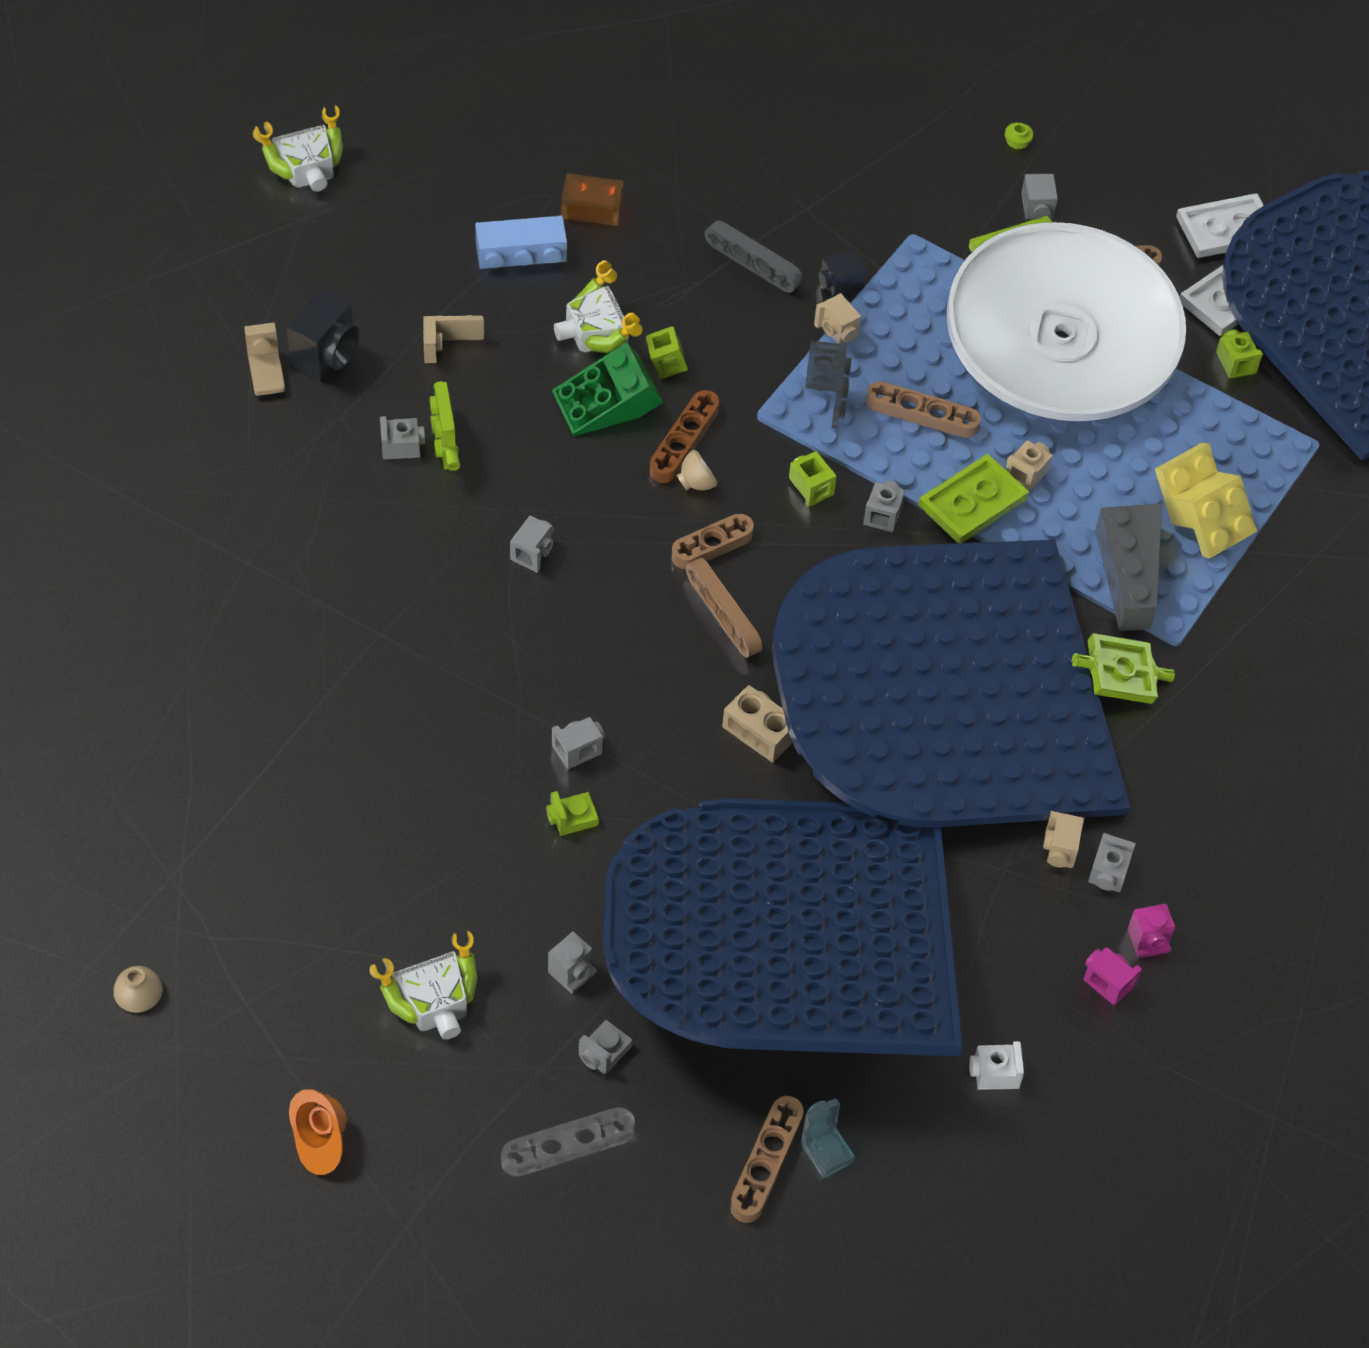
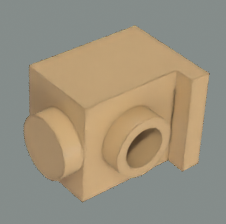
M841 293L816 305L814 325L817 329L823 326L825 333L829 337L832 336L839 345L849 343L859 336L861 315Z
M1027 440L1014 455L1008 457L1005 470L1030 492L1049 471L1053 455L1050 454L1045 444L1041 442L1034 444Z
M1051 811L1043 849L1049 850L1047 863L1055 867L1073 868L1078 853L1084 818Z

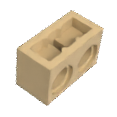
M750 685L724 709L722 727L772 763L793 743L789 735L783 709L771 701L767 694L755 690Z

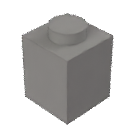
M1025 174L1021 193L1025 219H1038L1045 216L1054 219L1058 200L1054 175Z

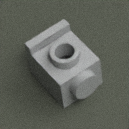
M381 416L383 460L420 457L419 445H425L424 426L418 427L417 418L386 420V416Z
M893 481L875 482L869 501L866 504L863 524L893 532L903 505L905 490L901 489ZM874 512H877V513H880V514H884V515H887V516H889V517L882 516V515H878V514H875Z
M529 516L510 541V560L538 573L541 557H546L553 546V540L551 539L554 533L553 526L545 520Z
M590 717L582 721L571 722L562 730L558 725L552 727V746L567 769L602 754V742L605 739V734L601 725L597 721L593 722Z
M1103 833L1088 882L1097 885L1103 890L1120 892L1136 843Z
M571 932L548 952V973L573 994L597 973V969L592 966V948L577 934Z

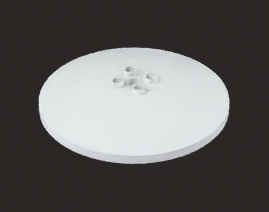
M1072 223L1030 224L1010 229L987 240L976 248L959 268L950 289L947 305V325L952 345L960 361L975 380L990 393L1018 409L1056 420L1093 421L1118 416L1136 409L1158 394L1168 383L1178 366L1185 344L1186 320L1183 305L1175 287L1164 271L1149 256L1131 243L1108 232ZM1057 331L1066 332V333L1069 335V337H1068V338L1058 337V336L1055 334V332H1057Z

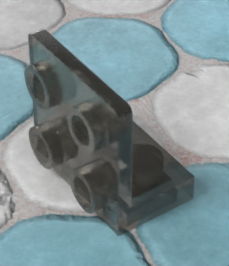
M811 341L805 389L835 392L831 428L837 429L839 418H845L847 400L841 399L848 398L849 377L844 375L850 376L852 358L846 357L847 344Z

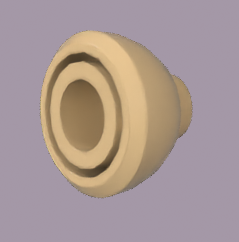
M692 450L682 463L681 473L677 475L678 479L686 491L690 488L696 490L714 488L717 486L716 478L699 452Z
M132 966L125 969L119 974L114 984L115 1001L122 1009L129 1012L137 1013L151 1009L159 1002L163 992L162 983L158 975L145 966Z

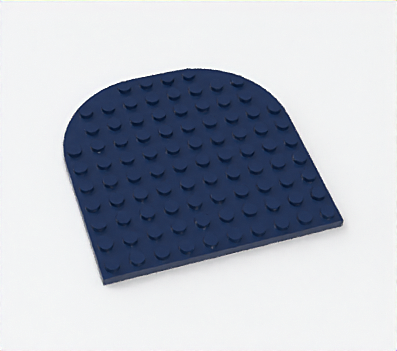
M1359 171L1358 175L1342 176L1341 173H1335L1318 178L1267 203L1249 215L1235 235L1232 236L1223 262L1222 281L1227 303L1241 328L1249 333L1252 341L1363 461L1369 457V171Z
M1055 539L890 546L852 550L818 563L799 578L787 593L781 604L772 636L773 664L785 721L799 756L803 755L807 763L814 770L813 775L842 801L870 816L875 817L878 814L898 820L900 825L914 827H950L1049 820L1051 811L1087 818L1127 815L1130 810L1099 695H1095L1091 671L1089 668L1072 666L1073 654L1087 655V651Z
M759 799L707 800L700 802V807L680 811L677 807L646 821L623 841L621 850L617 853L616 857H612L605 882L603 948L606 966L612 981L623 997L637 1011L655 1024L687 1039L722 1048L961 1056L962 1039L941 827L900 825L898 820L878 814L873 817L843 802Z

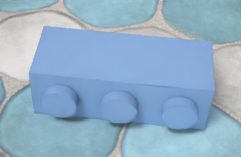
M562 216L475 223L476 248L480 269L567 261V240Z

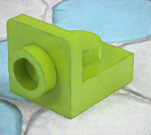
M557 791L550 793V805L546 806L547 816L551 825L556 824L560 836L598 826L599 819L589 792L560 799Z

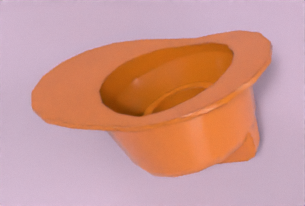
M314 1089L302 1090L295 1094L289 1107L290 1123L294 1133L297 1152L301 1163L308 1171L316 1175H326L335 1170L342 1157V1133L346 1128V1112L342 1105L336 1099L330 1097V1095H324Z

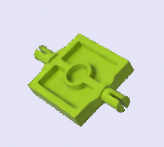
M439 381L434 383L435 396H429L431 415H434L430 416L432 434H435L436 438L434 440L436 458L442 457L444 470L455 471L460 468L458 458L459 449L455 443V428L447 382Z
M1094 633L1088 639L1090 656L1074 653L1071 660L1073 667L1089 668L1093 677L1095 695L1152 704L1158 698L1157 680L1172 682L1175 677L1174 669L1160 668L1156 665L1152 657L1150 643Z

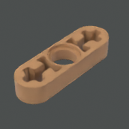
M734 514L676 540L672 546L671 559L673 564L680 569H686V564L702 557L707 562L749 543L753 537L754 523L752 519L744 514ZM708 537H716L721 543L717 546H709L704 540Z

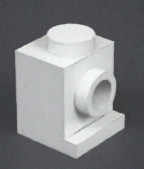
M1013 1042V1045H979L977 1047L975 1056H970L971 1077H976L978 1090L1020 1088L1024 1075L1020 1042Z

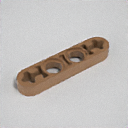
M881 381L870 384L867 390V406L876 412L965 438L973 437L979 431L981 416L977 410L971 407ZM905 401H911L915 403L917 407L914 409H906L901 405V403ZM932 410H941L945 413V416L936 418L930 412ZM951 415L954 416L953 421L950 420ZM965 420L970 421V422L968 423V425H967V424H963V423L965 422Z
M701 557L686 564V573L692 586L740 653L747 658L761 652L763 649L762 642L756 629L705 559Z
M780 1097L772 1105L732 1194L731 1213L740 1222H753L762 1214L800 1128L803 1106L794 1097ZM786 1109H791L793 1111L792 1116L788 1117L785 1129L779 1126L782 1113ZM774 1136L781 1139L784 1146L779 1151H770L765 1147L764 1141ZM762 1166L769 1170L771 1176L766 1181H757L751 1176L750 1172L753 1168ZM751 1189L755 1191L752 1206H749L747 1210H743L741 1204L746 1201Z

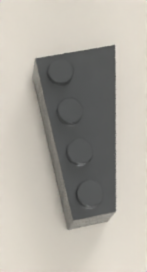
M1162 503L1103 507L1100 509L1095 532L1119 631L1151 629L1157 609Z

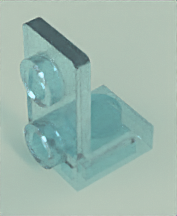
M836 1098L827 1103L825 1101L817 1102L809 1108L805 1118L801 1141L802 1147L823 1178L853 1163L855 1157L836 1129L840 1103Z

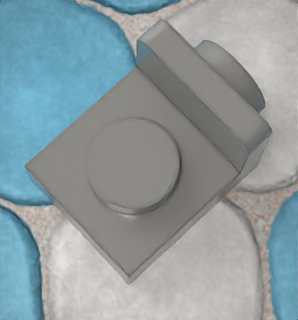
M605 1020L590 1037L583 1035L579 1040V1055L589 1068H597L606 1075L632 1047L633 1039Z

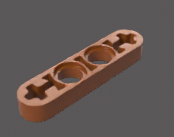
M702 390L692 397L651 457L649 472L653 480L659 483H668L677 476L682 468L685 457L696 448L718 415L719 397L712 391ZM700 406H705V408L703 409V412H702V414H701V413H700ZM695 422L700 427L696 430H688L684 427V424ZM679 442L685 445L686 448L681 451H675L670 448V445ZM667 459H669V467H665L663 470L658 469L664 467Z

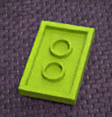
M987 453L921 496L918 506L960 544L1028 500L1029 491Z

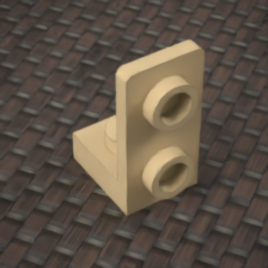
M471 315L424 316V363H436V351H442V340H483L484 317Z
M275 323L244 326L255 395L284 392L285 385L278 353Z

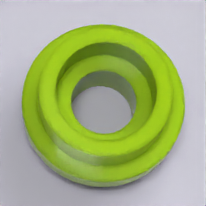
M1013 123L1007 126L1005 138L1008 145L1012 148L1022 149L1032 141L1033 131L1026 124Z

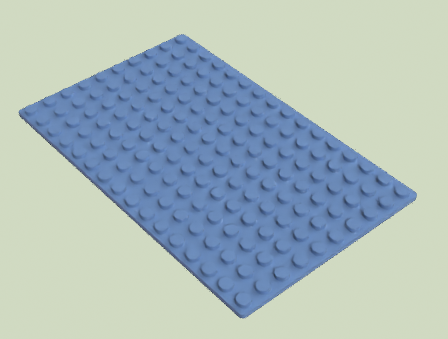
M909 235L851 302L853 308L861 315L859 336L849 343L839 345L832 336L829 337L825 333L757 413V419L874 484L875 482L883 483L884 481L897 483L901 489L905 490L904 500L920 509L922 508L918 506L921 496L987 453L1005 469L1008 457L1014 455L1027 440L1034 444L1037 442L1045 444L1050 454L1053 455L1050 469L1029 492L1028 500L972 537L981 542L1055 539L1069 590L1114 614L1113 602L1095 532L1100 509L1103 507L1162 503L1157 609L1151 629L1143 630L1172 646H1179L1318 451L1319 442L1178 369L1175 370L1168 383L1149 401L1129 412L1106 419L1093 421L1056 420L1028 413L1002 401L985 389L967 371L960 361L949 336L947 305L950 289L959 268L965 260L917 235ZM1057 331V332H1055V334H1056L1058 337H1061V338H1068V337H1069V335H1068L1066 332H1063V331ZM881 381L971 407L977 410L981 416L979 431L975 436L965 438L876 412L870 409L866 403L868 387L874 382ZM905 401L901 403V405L906 409H914L917 407L916 404L911 401ZM932 410L930 412L936 418L945 416V413L941 410ZM951 415L950 420L953 421L954 416ZM965 420V422H964L963 424H967V425H968V423H969L970 421ZM1200 443L1210 444L1218 472L1241 476L1257 529L1256 533L1212 558L1202 557L1194 529L1171 524L1155 472V468Z

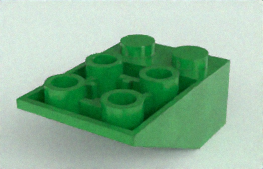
M628 342L552 390L574 436L640 418L664 402L642 358Z

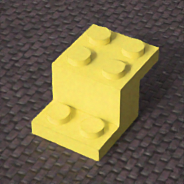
M1200 443L1155 468L1171 524L1195 530L1202 557L1212 558L1257 532L1241 476L1217 471L1210 444Z

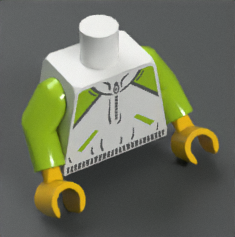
M336 105L335 117H328L325 113V107L322 110L323 121L328 124L329 129L321 125L272 138L271 143L270 136L273 129L270 123L265 122L264 124L267 135L260 134L258 127H255L253 136L255 140L263 143L262 151L272 172L284 179H289L294 187L299 188L310 185L313 191H321L326 188L327 180L333 177V168L339 164L343 152L340 127L337 128L336 124L340 111Z
M601 261L596 267L598 278H593L567 304L566 321L554 324V331L558 341L573 337L579 350L582 352L596 351L609 354L628 342L629 335L639 336L642 333V326L639 324L640 319L636 314L629 313L625 317L623 316L609 286L604 287L603 284L605 282L613 283L617 279V272L611 268L607 261Z
M467 931L468 944L461 947L457 944L456 933L453 934L452 944L459 950L460 954L457 957L453 951L394 972L393 963L389 959L384 958L382 959L386 966L384 975H380L377 972L376 966L372 964L370 966V974L373 978L381 980L380 989L390 1011L408 1023H415L421 1031L437 1027L442 1039H451L461 1032L457 1019L467 1015L466 1005L474 998L478 979L474 954L469 951L474 942L473 935Z

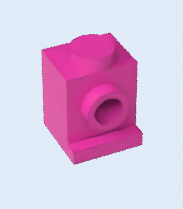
M1167 904L1134 910L1127 930L1138 959L1171 951L1169 942L1175 925Z
M1107 947L1103 951L1097 949L1089 956L1085 963L1088 967L1084 981L1115 1006L1137 985L1142 968L1136 965L1132 969L1124 957L1113 953Z

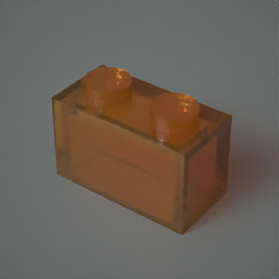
M566 174L561 197V216L563 219L618 226L623 203L624 181Z

